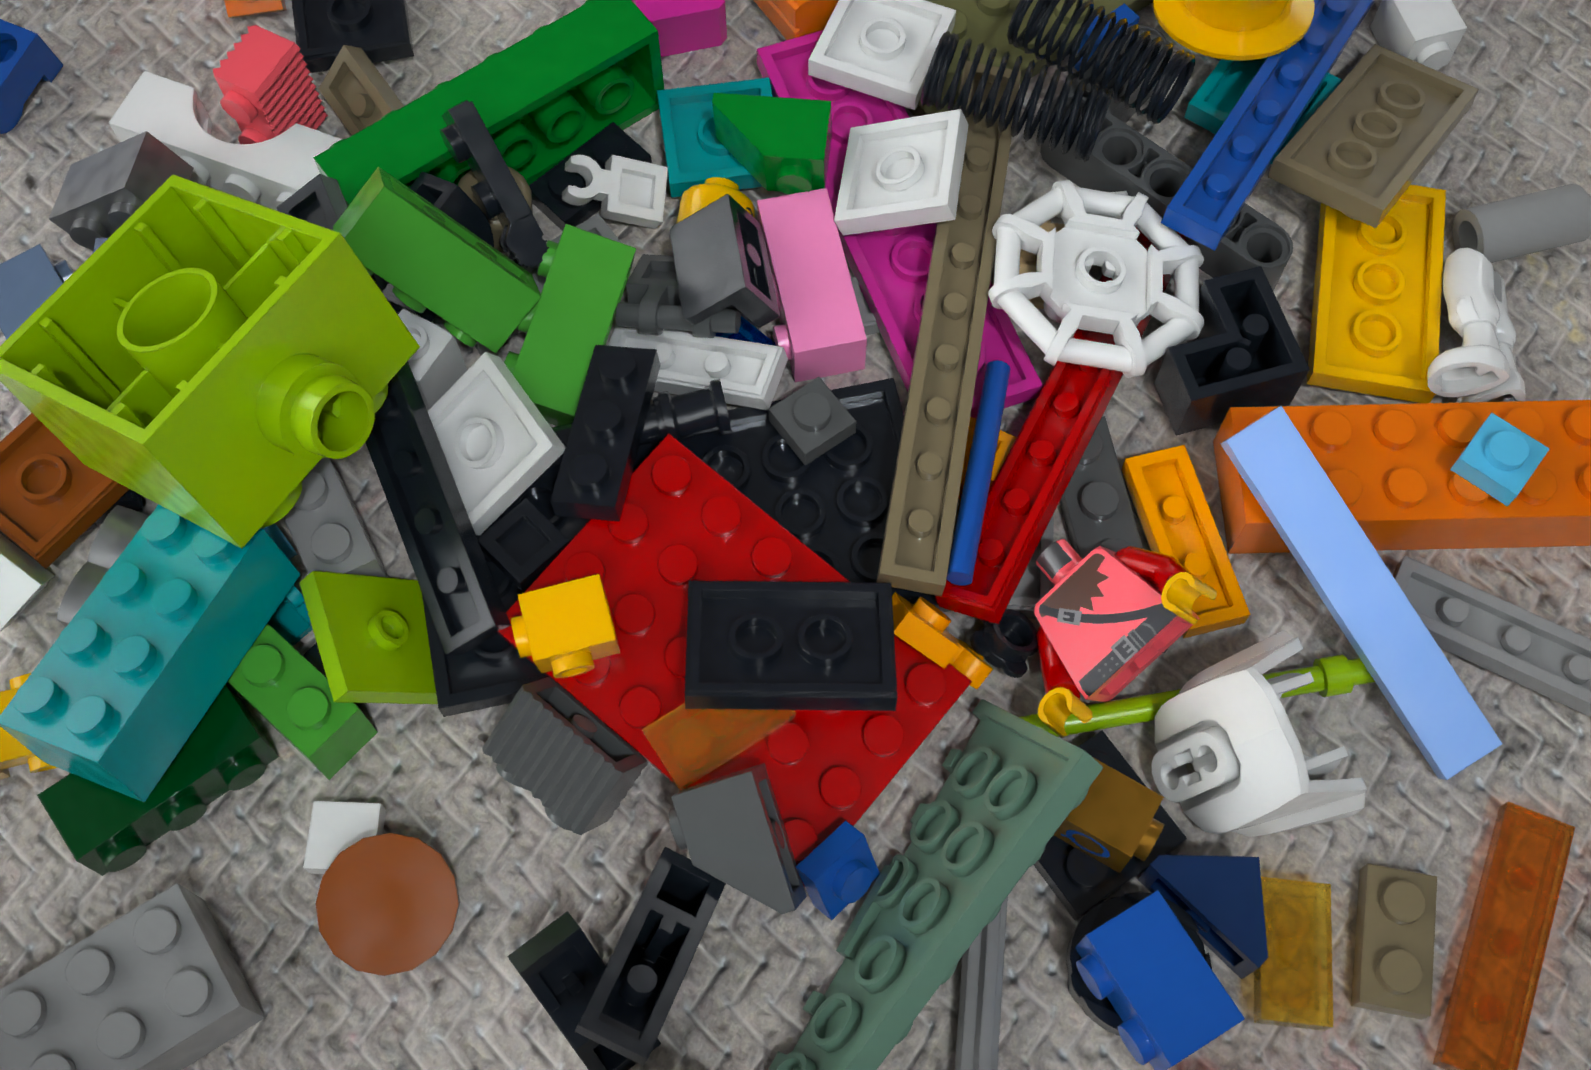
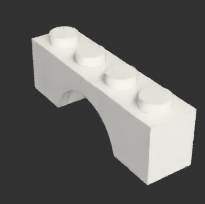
M147 71L142 73L109 121V125L120 143L148 131L194 168L190 181L216 188L230 195L277 210V206L320 174L313 157L326 151L337 141L342 140L341 138L296 123L282 134L259 143L233 144L221 141L211 136L212 122L195 88Z

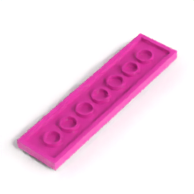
M821 30L758 48L757 66L762 77L770 79L772 97L831 101L832 140L826 188L835 217L850 128L910 117L904 106L808 75V60L823 32ZM936 223L845 236L838 229L844 255L860 284L861 292L871 313L876 318L879 331L908 391ZM989 296L970 416L972 418L977 417L986 365L991 361H1003L1011 368L1004 408L1038 398L1043 386L1008 314L1003 309L994 308Z

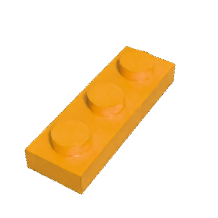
M1185 445L1125 458L1121 471L1150 550L1173 556L1191 575L1214 588L1218 593L1214 601L1204 595L1199 596L1194 601L1192 610L1200 619L1182 635L1183 639L1244 624L1250 616V612Z

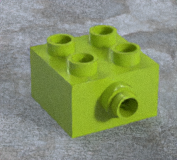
M172 174L0 346V382L84 465L242 549L260 528L276 523L289 513L300 497L302 480L322 458L342 459L354 454L363 446L372 431L375 413L381 408L386 399L388 383L420 346L341 233Z

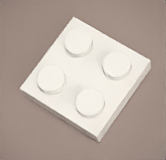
M839 0L808 60V75L915 110L921 98L925 78L939 40L943 33L949 31L951 34L954 28L956 10L926 0Z
M961 109L850 128L834 222L843 236L956 219L969 126Z
M485 352L428 410L429 417L474 532L479 536L564 453L566 448L502 359L488 352Z

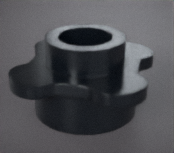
M1006 609L999 624L982 620L984 623L982 630L973 633L970 643L975 652L983 656L988 663L1003 669L1010 677L1020 678L1028 670L1026 664L1028 656H1033L1038 651L1037 629L1022 613Z

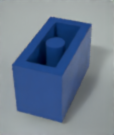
M1158 890L1088 933L1075 947L1081 956V959L1076 962V966L1083 981L1097 999L1102 1000L1105 997L1109 999L1123 1021L1118 1026L1120 1037L1128 1051L1141 1065L1149 1062L1154 1070H1167L1245 1020Z

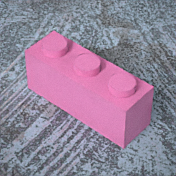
M827 188L757 200L758 222L762 225L780 312V325L773 326L775 346L784 348L788 361H790L794 382L864 370L867 337L837 225L834 222L835 217Z

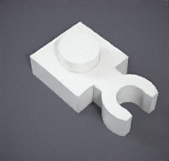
M573 155L565 163L566 171L575 172L583 176L586 181V188L568 185L562 192L563 201L577 206L587 204L592 199L602 201L600 216L614 221L656 229L663 223L668 167L612 155L606 161L605 169H601L595 160L585 155Z

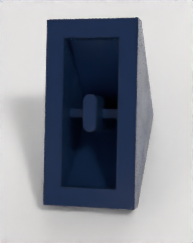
M1159 855L1137 879L1152 894L1158 890L1164 898L1184 909L1199 928L1197 934L1202 942L1241 979L1260 968L1268 959L1259 857Z

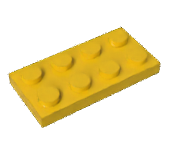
M1410 185L1377 228L1351 219L1342 212L1321 203L1308 358L1310 370L1307 374L1306 384L1418 403H1430L1436 394L1430 391L1427 384V371L1431 362L1439 355L1446 190Z

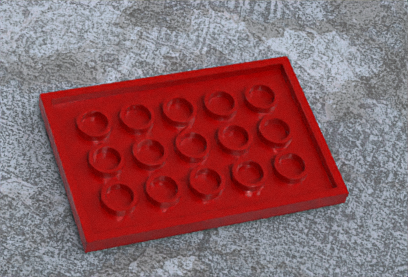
M670 434L660 442L632 473L620 522L591 519L524 592L600 574L621 653L593 660L595 668L580 675L554 678L553 671L545 672V674L642 755L680 790L764 763L797 865L843 822L847 821L854 827L972 683L970 679L950 663L945 669L894 634L897 680L896 711L685 709L689 581H850ZM519 599L506 612L510 624L511 618L522 615ZM512 626L499 630L498 634L517 649ZM532 655L526 657L535 665V663L533 662Z

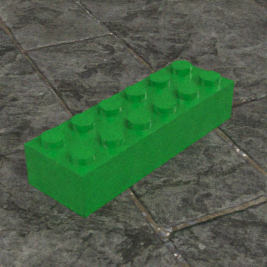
M587 0L576 10L549 25L539 27L528 37L501 52L488 56L482 63L450 81L438 84L427 94L398 110L387 113L381 120L349 138L337 141L329 149L313 158L320 174L338 181L347 207L378 166L409 188L422 171L458 185L460 179L471 168L467 161L458 164L454 160L443 141L440 130L447 127L442 115L452 107L468 100L473 102L506 165L519 172L525 178L528 185H530L610 123L614 122L624 130L659 109L657 90L665 89L658 30L632 0Z

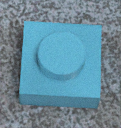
M1491 413L1450 470L1508 506L1518 496L1550 448L1494 413Z

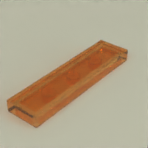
M1509 801L1499 807L1433 1065L1445 1070L1518 1069L1575 831L1574 826Z

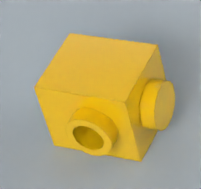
M600 574L518 594L522 615L511 618L515 643L520 658L532 655L533 662L541 673L553 671L554 678L572 677L594 669L593 660L621 653Z

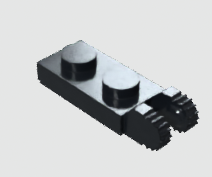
M466 100L447 110L442 115L447 127L440 130L443 141L458 164L467 161L478 181L477 184L471 186V190L485 216L489 220L497 216L503 226L498 242L503 252L508 253L509 259L524 268H528V266L534 268L535 265L540 266V263L543 261L542 256L549 248L546 245L547 240H543L542 236L544 234L534 218L533 212L473 102Z

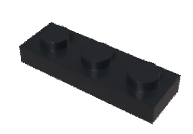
M595 345L550 500L556 516L620 522L660 369L657 349Z

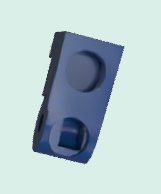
M0 19V134H5L18 124L22 116L24 103L39 81L44 79L52 83L63 67V64L37 33Z

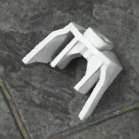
M1284 630L1199 672L1184 684L1178 695L1164 703L1155 715L1154 746H1156L1158 752L1152 760L1154 782L1160 793L1167 800L1173 803L1180 802L1183 813L1204 832L1219 834L1232 831L1249 837L1268 835L1347 818L1365 808V792L1367 787L1363 778L1314 780L1332 773L1340 764L1342 758L1348 756V753L1343 746L1313 758L1304 755L1299 740L1280 701L1283 693L1314 682L1311 672L1305 674L1286 673L1268 680L1262 675L1303 649L1299 638H1294ZM1191 763L1195 772L1188 774L1185 764Z

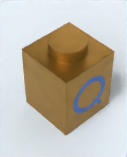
M1094 758L1104 767L1090 785L1085 799L1069 813L1054 833V836L1120 873L1133 855L1145 861L1164 827L1163 823L1153 818L1164 797Z

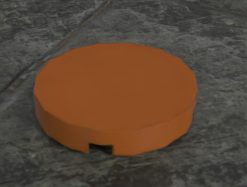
M387 833L365 837L340 852L322 876L315 904L319 932L332 953L356 971L387 976L411 971L438 953L453 931L460 901L456 876L440 852L419 838Z

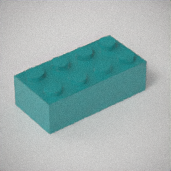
M158 504L0 714V727L43 762L145 802L301 574L263 528H260L241 549Z

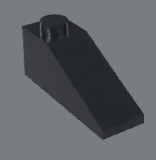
M664 847L613 949L575 1032L644 1066L726 883L693 866L691 859Z

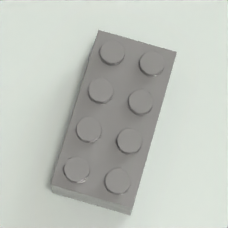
M176 883L0 989V1070H183L263 1020L265 1016L205 900Z

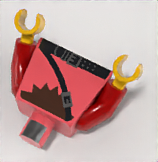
M1060 539L1049 545L1037 558L1036 565L1052 582L1054 587L1036 603L1033 609L1034 615L1040 623L1036 636L1046 694L1038 707V717L1061 738L1067 735L1064 725L1071 714L1082 723L1089 722L1092 719V711L1080 700V693L1086 700L1111 701L1191 626L1197 623L1200 618L1192 610L1194 601L1201 595L1214 601L1218 594L1217 591L1191 575L1173 556L1134 546H1128L1120 549L1118 552L1099 546L1082 559L1066 539Z

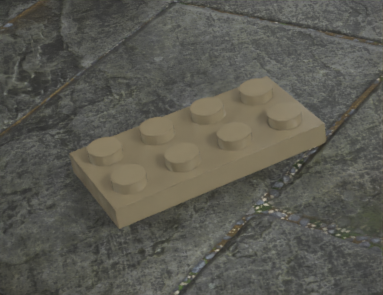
M1374 44L1274 158L1268 178L1289 187L1296 193L1306 195L1330 206L1351 219L1377 228L1469 111L1479 89Z

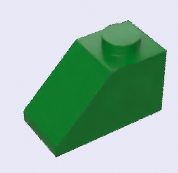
M713 93L712 106L716 138L767 191H778L790 195L826 188L832 140L831 101Z

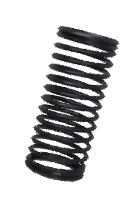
M1033 0L1019 1L1008 26L1007 38L1010 45H1014L1015 48L1023 47L1026 54L1035 53L1037 60L1046 59L1048 66L1057 65L1061 72L1068 71V74L1072 73L1074 78L1079 77V80L1084 77V73L1094 63L1091 76L1086 79V84L1090 83L1091 88L1095 83V79L1105 67L1106 70L1102 82L1099 84V90H1102L1118 72L1113 87L1114 103L1124 101L1125 108H1135L1137 116L1147 114L1148 122L1152 121L1153 124H1158L1166 118L1180 98L1192 75L1195 66L1194 55H1190L1189 52H1185L1183 49L1177 51L1171 58L1173 43L1165 45L1160 51L1162 46L1161 37L1154 38L1149 44L1150 31H1145L1138 37V24L1131 26L1127 30V18H1123L1116 23V12H1111L1105 17L1104 6L1097 7L1094 10L1093 0H1088L1083 3V0L1077 1L1069 23L1054 45L1053 42L1062 21L1077 0H1065L1057 19L1042 40L1041 38L1048 20L1060 0H1038L1026 28L1018 36L1022 20ZM1088 7L1087 14L1084 18V21L1080 29L1078 30L1077 34L1075 35L1074 39L1071 41L1069 46L1064 51L1066 43L1070 37V34L1074 26L1076 25L1082 13ZM1099 14L1098 20L1092 33L1090 34L1085 45L1082 47V49L1076 56L1077 50L1081 44V41L1085 33L1087 32L1090 24L1093 22L1095 17ZM1111 19L1102 41L1088 60L1096 40ZM1121 27L1120 33L1113 47L1111 48L1107 57L1100 65V62L1105 54L1106 49L1108 48L1114 35ZM1132 34V37L1123 55L1121 56L1116 66L1113 68V65L1121 49L1123 48L1124 44ZM1036 37L1034 47L1032 49L1028 48V43ZM1143 41V44L1136 58L1134 59L1133 63L1125 73L1130 60L1132 59L1135 51ZM1047 43L1046 52L1040 55L1039 49ZM1059 47L1057 59L1051 61L1050 55ZM1153 50V53H1152L1151 57L1149 58V60H1148L1146 66L1144 67L1143 71L1141 72V74H1140L1139 77L1137 78V76H1138V74H1139V72H1140V70H1141V68H1142L1144 62L1146 61L1148 55H1149V54L1151 53V51ZM1070 53L1068 65L1062 67L1061 62ZM1164 57V59H1163V61H1162V63H1161V65H1160L1158 71L1156 72V74L1154 75L1153 79L1151 80V77H1152V75L1154 74V72H1155L1157 66L1159 65L1160 61H1161L1162 58ZM1082 58L1079 71L1073 73V67ZM1130 77L1125 94L1118 98V90ZM1143 81L1137 99L1129 104L1131 94ZM1155 86L1148 106L1140 110L1142 101Z
M949 31L943 33L925 78L921 93L922 106L926 104L927 107H930L935 103L937 111L943 109L947 103L948 111L957 110L961 106L965 118L969 117L973 111V121L975 124L980 122L986 114L985 122L987 128L993 126L999 117L998 129L1000 133L1007 129L1012 120V137L1019 134L1026 121L1023 133L1025 142L1032 138L1039 124L1036 137L1038 146L1044 143L1052 128L1049 140L1050 150L1057 147L1067 126L1061 150L1063 155L1069 152L1080 129L1074 156L1075 159H1083L1084 162L1089 160L1114 94L1113 87L1109 89L1106 85L1102 88L1091 117L1099 91L1098 82L1094 83L1074 126L1087 83L1085 77L1082 78L1060 125L1074 79L1073 74H1069L1046 125L1061 75L1060 69H1057L1053 74L1044 99L1033 121L1048 71L1046 64L1042 66L1031 96L1019 120L1035 67V61L1032 60L1028 65L1018 93L1006 117L1012 91L1023 60L1022 56H1019L1016 59L1003 95L993 114L999 87L1010 57L1009 51H1007L1003 55L993 85L980 111L986 83L997 53V48L994 47L991 49L983 75L967 108L973 79L985 47L984 43L978 45L970 72L954 105L960 75L972 44V40L969 38L965 41L954 77L941 101L946 75L960 38L958 34H950Z

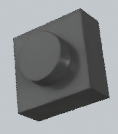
M817 377L768 409L770 423L804 465L812 462L856 433V420L820 377Z

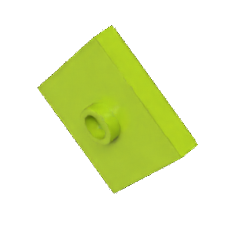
M312 571L299 582L334 702L438 704L422 591L418 580Z

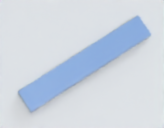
M1279 406L1220 443L1437 778L1448 780L1501 746L1502 742L1283 407Z

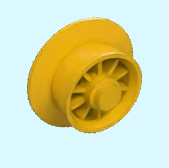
M1153 0V10L1162 29L1182 46L1196 53L1213 57L1218 61L1221 59L1244 61L1262 59L1279 54L1299 42L1311 26L1315 4L1314 0Z

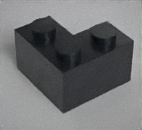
M1261 266L1204 280L1199 291V313L1204 318V326L1197 340L1168 348L1154 382L1176 436L1222 424L1230 407L1289 406L1310 370Z

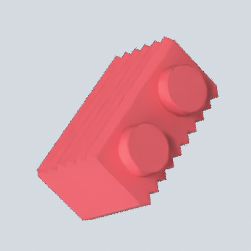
M257 25L248 26V33L240 35L242 42L234 43L235 50L227 52L228 59L220 60L221 67L213 69L214 77L224 95L220 100V104L236 120L242 132L238 137L240 144H253L272 139L296 123L317 130L328 115L323 111L325 107L320 104L322 100L318 97L319 93L315 90L316 86L311 82L313 78L309 75L310 71L305 67L307 63L302 59L304 56L299 52L301 48L295 42Z

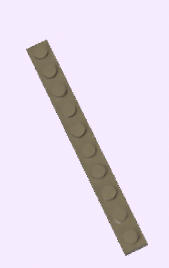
M966 61L963 67L958 97L972 65L970 61ZM979 63L977 67L968 98L967 108L974 96V93L983 75L986 66L985 64ZM991 67L980 111L987 99L999 67ZM1005 68L993 114L1012 72L1011 69ZM1021 71L1018 72L1006 117L1019 90ZM973 111L966 118L969 126L956 219L936 223L876 583H891V587L936 596H942L947 579L997 240L993 236L992 229L1001 213L1012 139V120L1007 129L1000 133L998 129L999 117L993 126L987 128L985 122L986 114L980 122L975 124L973 121Z

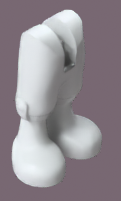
M1468 247L1459 248L1446 259L1443 273V294L1448 308L1449 324L1463 338L1462 347L1447 350L1431 362L1427 371L1428 387L1431 392L1438 396L1458 397L1456 403L1525 401L1524 380L1518 372L1512 353L1516 341V331L1508 315L1504 279L1493 270V265L1482 253Z

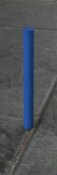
M995 360L986 365L947 572V580L955 585L965 586L973 581L1011 371L1010 366L1003 361Z

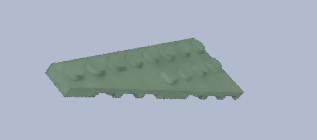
M981 699L972 712L980 719V722L963 752L959 749H951L942 764L950 772V775L937 798L930 804L920 803L910 820L912 823L910 830L911 843L904 855H895L890 865L883 867L836 951L845 959L826 993L823 995L813 990L804 1005L803 1010L812 1017L793 1051L788 1054L778 1051L768 1070H877L894 1046L907 1036L913 1021L939 986L953 975L958 961L982 929L998 915L1003 901L1027 869L1040 859L1046 844L1069 813L1085 799L1090 785L1104 767L1085 750Z

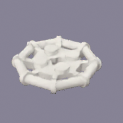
M1070 180L1055 182L1051 191L1014 214L1001 215L992 229L993 236L997 239L994 285L989 289L988 296L992 306L996 309H1003L1045 354L1043 360L1055 366L1057 361L1121 371L1125 377L1133 378L1144 375L1146 367L1164 355L1169 347L1199 336L1204 326V318L1199 313V267L1203 264L1204 257L1198 246L1188 245L1175 230L1161 224L1162 217L1147 203L1148 196L1140 192L1134 197L1074 186ZM1055 216L1062 218L1065 223V227L1056 232V228L1047 232L1039 227ZM1136 227L1155 245V247L1151 244L1147 251L1137 241L1140 232L1136 229ZM1021 249L1037 255L1036 272L1019 275ZM1092 265L1102 267L1103 275L1112 278L1113 281L1101 282L1092 278L1088 274ZM1164 274H1170L1171 277H1174V296L1163 292ZM1038 296L1043 299L1045 313L1052 320L1061 323L1058 330L1029 299ZM1148 315H1152L1164 323L1141 340L1140 333L1136 328L1141 320ZM1077 329L1112 334L1115 345L1076 339L1073 336Z

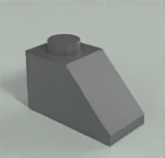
M764 763L686 787L671 796L675 808L669 810L670 828L678 847L681 850L688 849L693 866L780 914L795 911L807 895L796 869L797 864Z

